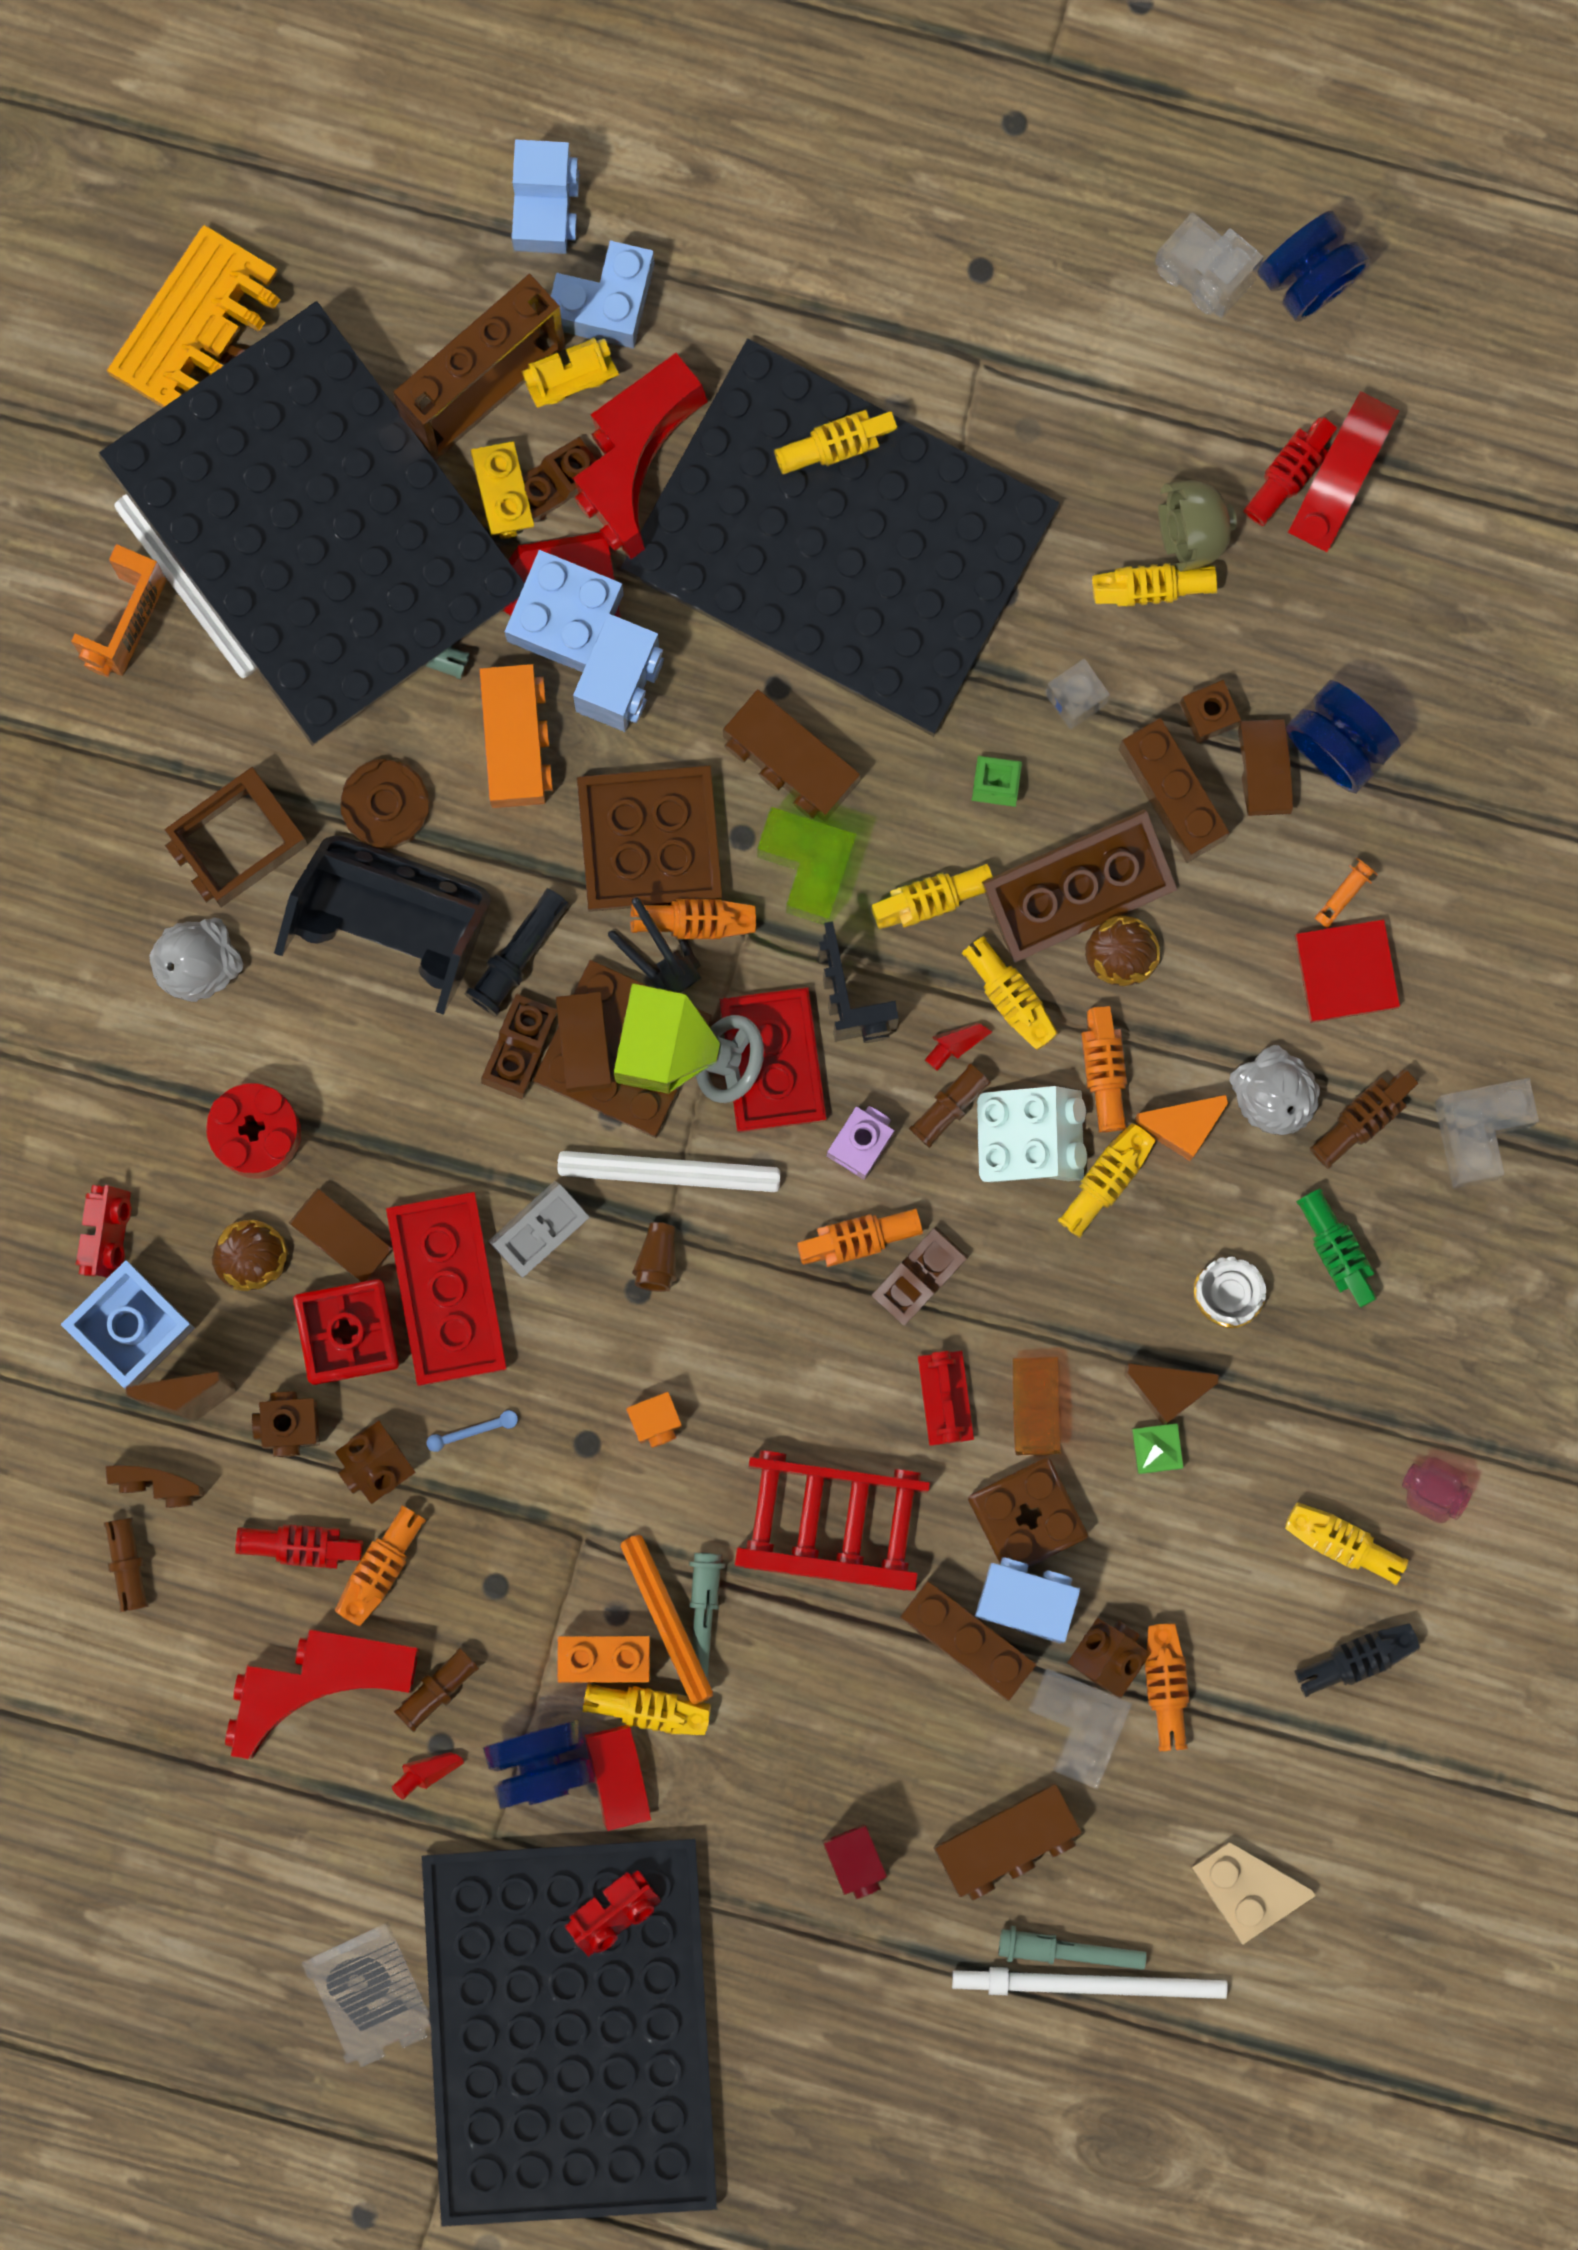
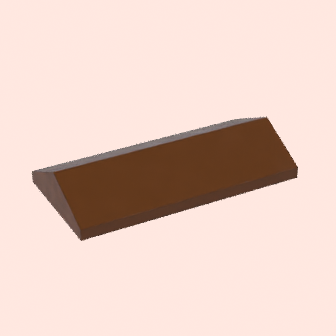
M1145 809L982 881L991 913L1014 962L1094 928L1109 918L1123 915L1177 890L1153 825Z
M219 1372L125 1387L126 1396L147 1407L192 1421H197L236 1393L235 1383Z

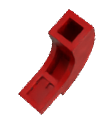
M1362 391L1359 392L1288 531L1289 534L1328 552L1400 412L1398 409Z

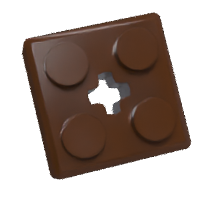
M1048 1457L968 1497V1501L1000 1564L1002 1557L1025 1563L1029 1565V1568L1088 1537V1533L1051 1459ZM1026 1504L1030 1510L1038 1509L1040 1516L1035 1520L1037 1526L1035 1529L1030 1530L1027 1524L1021 1526L1017 1524L1016 1518L1021 1515L1019 1508L1021 1505Z

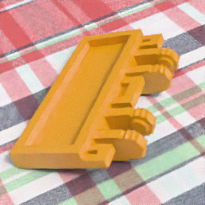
M203 225L108 367L107 372L110 376L162 408L182 395L179 393L181 388L188 391L199 383L189 377L196 365L207 371L210 375L224 366L204 353L207 352L220 360L240 328L227 320L229 315L256 331L262 329L265 322L254 311L240 305L238 301L245 292L263 305L274 309L280 299L253 279L268 287L278 273V270Z

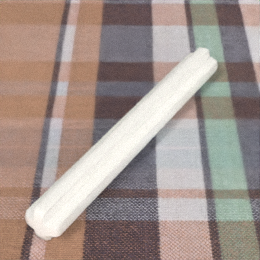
M127 494L121 497L114 504L117 512L151 558L158 562L165 577L241 678L250 676L256 671L251 662Z
M562 1151L559 1153L557 1167L559 1175L568 1177L777 1192L780 1187L781 1174L780 1169L777 1167Z

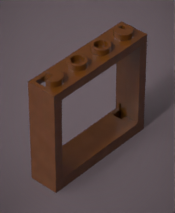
M529 273L393 391L400 417L412 429L435 461L525 383L522 371L529 369V363H534L556 353L559 354L565 348L560 306ZM542 336H546L553 343L545 352L535 344ZM427 396L431 402L421 410L420 402ZM434 430L443 439L438 445L436 444Z

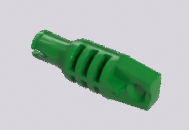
M1319 1188L1297 1200L1296 1203L1302 1209L1316 1235L1313 1238V1246L1338 1291L1341 1293L1349 1288L1359 1307L1362 1308L1377 1300L1366 1279L1374 1275L1375 1272L1349 1225H1346L1345 1222L1339 1223L1322 1193L1323 1190Z

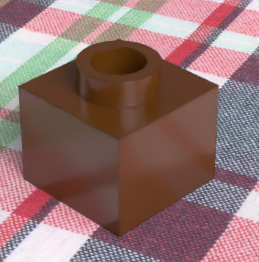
M1224 680L1187 694L1180 701L1197 744L1238 727L1241 722V718ZM1209 701L1216 702L1220 707V712L1217 715H1209L1204 710V704Z

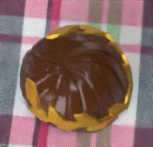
M1114 916L1107 919L1092 932L1085 947L1086 961L1091 971L1097 978L1111 985L1124 987L1140 984L1150 977L1160 963V946L1155 934L1147 924L1133 917Z
M252 1219L235 1222L227 1226L214 1245L211 1259L217 1276L224 1284L233 1288V1290L249 1291L262 1289L264 1286L276 1281L282 1274L289 1253L284 1238L273 1227Z

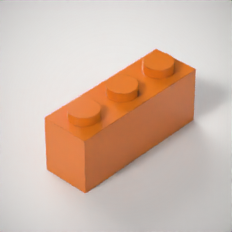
M533 664L480 668L491 807L502 808L545 804L544 792L553 791L551 764L542 765L541 748L549 747L547 720L539 721L537 704L546 703L544 676L535 677Z

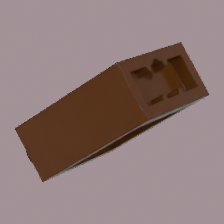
M253 767L246 770L164 829L171 839L170 842L165 844V847L180 867L187 862L197 874V877L191 880V883L206 903L214 898L221 908L308 846L303 835ZM249 794L284 843L220 888L185 838Z

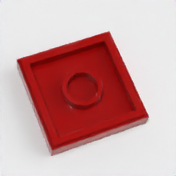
M1384 919L1295 935L1310 1023L1394 1010L1400 1007Z

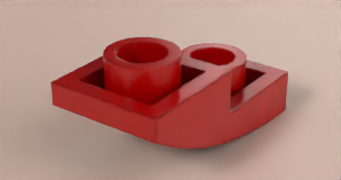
M623 1725L585 1735L591 1773L596 1782L603 1824L606 1830L611 1831L651 1821L646 1790L630 1726Z

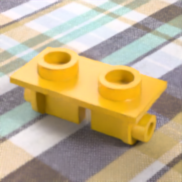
M591 338L586 342L566 349L570 363L567 365H562L558 353L528 364L529 369L522 371L526 382L525 385L537 408L547 404L559 403L566 396L586 388L601 386L608 379L619 375L610 357L611 353L604 338L598 341L595 338Z
M514 442L471 449L491 535L499 534L501 539H507L516 536L517 530L534 528Z

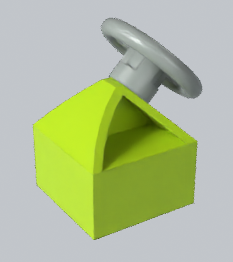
M632 984L614 1069L615 1081L619 1084L669 1094L696 1076L698 1085L707 1098L718 1103L733 1102L750 1090L760 1073L764 1056L762 1036L757 1026L750 1019L740 1015L724 1017L709 1028L686 994ZM739 1029L733 1041L720 1037L728 1030ZM750 1043L749 1063L741 1078L738 1068L741 1062V1053L747 1044ZM709 1072L724 1075L727 1089L721 1090L716 1088L710 1079Z

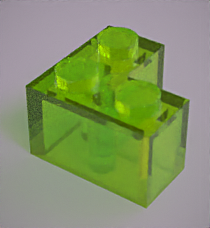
M774 807L770 808L758 844L757 858L797 870L786 904L787 914L824 925L825 922H830L856 843V834Z

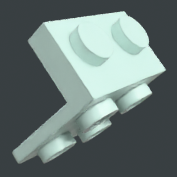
M1051 1086L985 1092L979 1095L977 1112L979 1176L981 1180L985 1182L1041 1178L1063 1181L1082 1180L1084 1177V1167L1087 1163V1151L1083 1144V1122L1086 1117V1108L1082 1100V1091Z

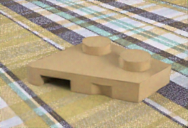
M1230 1842L1191 1866V1869L1242 1945L1315 1897L1311 1889Z

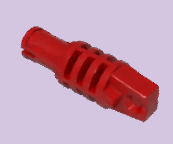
M1322 417L1316 419L1306 432L1299 428L1265 471L1264 479L1266 482L1243 510L1245 515L1256 524L1265 526L1286 497L1292 498L1296 496L1325 459L1328 451L1323 447L1334 434L1337 427L1327 418Z
M284 1524L279 1526L278 1530L241 1527L237 1529L235 1554L276 1557V1562H280L281 1565L337 1569L338 1560L360 1561L362 1559L363 1540L340 1538V1528Z

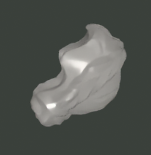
M218 918L204 919L201 922L177 923L173 927L164 929L162 936L156 941L150 953V965L157 985L173 997L190 1002L210 998L215 992L225 989L229 981L236 978L243 970L241 955L230 944L227 927Z
M1272 1045L1262 1050L1253 1062L1239 1066L1230 1074L1232 1089L1237 1094L1238 1106L1241 1109L1242 1115L1248 1119L1251 1126L1258 1127L1263 1132L1274 1135H1287L1298 1132L1307 1126L1318 1107L1320 1088L1315 1082L1313 1073L1306 1069L1299 1058L1291 1056L1278 1045ZM1293 1106L1292 1111L1287 1112V1109Z

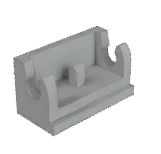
M554 1181L489 1239L488 1242L501 1254L514 1271L523 1278L590 1217L559 1183Z

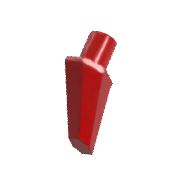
M975 1023L935 1035L932 1039L937 1045L924 1061L938 1072L950 1056L959 1059L961 1055L991 1034L992 1031L980 1023Z
M449 1752L403 1764L404 1775L392 1786V1790L400 1799L404 1800L417 1787L427 1789L463 1765V1758Z

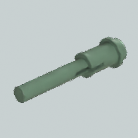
M694 1553V1561H689V1566L693 1567L692 1594L689 1607L695 1608L692 1647L708 1680L713 1609H719L720 1569H725V1564L721 1563V1554Z
M1011 1926L1010 1930L1001 1929L998 1956L1007 1957V1962H1012L1013 1958L1053 1964L1054 1959L1145 1969V1951L1057 1941L1055 1934L1046 1935L1016 1931V1926Z

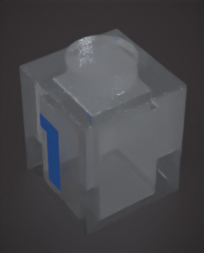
M1085 658L1049 682L1045 691V695L1070 730L1106 706L1110 697L1109 692Z

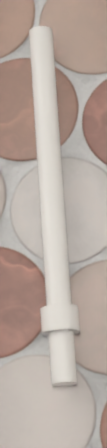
M989 1967V1972L953 1970L952 1989L988 1990L989 1995H1007L1008 1991L1227 1998V1980L1008 1972V1968Z

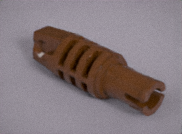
M1408 1070L1399 1072L1388 1083L1380 1077L1339 1113L1337 1118L1338 1124L1320 1141L1312 1145L1310 1151L1324 1167L1330 1169L1333 1166L1332 1164L1356 1143L1359 1145L1366 1144L1407 1107L1402 1099L1418 1085V1082Z

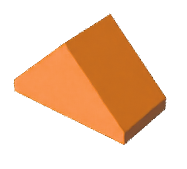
M1222 1095L1138 1113L1135 1117L1136 1125L1144 1129L1154 1139L1191 1161L1227 1106V1097Z

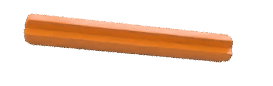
M635 1535L627 1538L621 1543L620 1547L688 1698L692 1704L702 1703L713 1696V1691L643 1536Z

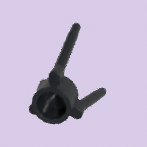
M638 897L633 898L632 904L664 957L663 960L656 964L661 972L658 973L615 931H609L608 937L652 980L657 989H667V991L681 993L702 978L697 971L701 965L693 954L689 940L678 939L684 957L679 950L673 953Z

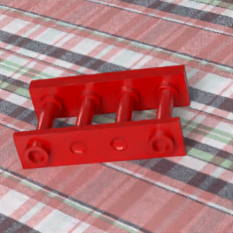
M760 1450L759 1458L750 1457L748 1468L762 1470L752 1541L747 1540L746 1549L737 1547L735 1567L910 1592L915 1591L918 1573L908 1572L909 1563L905 1562L914 1491L929 1492L930 1482L920 1481V1472L895 1469L894 1477L838 1470L786 1462L787 1454ZM780 1473L807 1476L797 1547H792L791 1555L773 1553L774 1544L770 1543ZM825 1479L851 1482L842 1553H837L836 1561L818 1559L819 1550H815ZM869 1485L896 1489L887 1560L882 1559L881 1568L863 1565L864 1557L860 1556Z

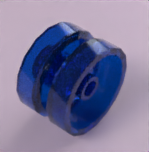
M1327 211L1303 226L1280 245L1257 270V275L1271 292L1284 290L1291 286L1284 294L1282 306L1295 322L1308 318L1333 301L1371 263L1372 258L1358 241L1339 246L1345 237L1346 226L1333 211Z
M1329 680L1313 698L1317 712L1302 709L1285 729L1296 747L1318 770L1338 786L1348 792L1357 794L1374 775L1370 762L1384 765L1400 748L1401 744L1388 723L1364 699L1343 684Z
M579 1720L483 1747L489 1770L498 1772L516 1766L519 1770L520 1775L500 1780L494 1786L500 1809L528 1802L529 1806L568 1795L569 1789L596 1782L590 1759L580 1757L561 1763L559 1757L561 1753L580 1748L585 1742Z

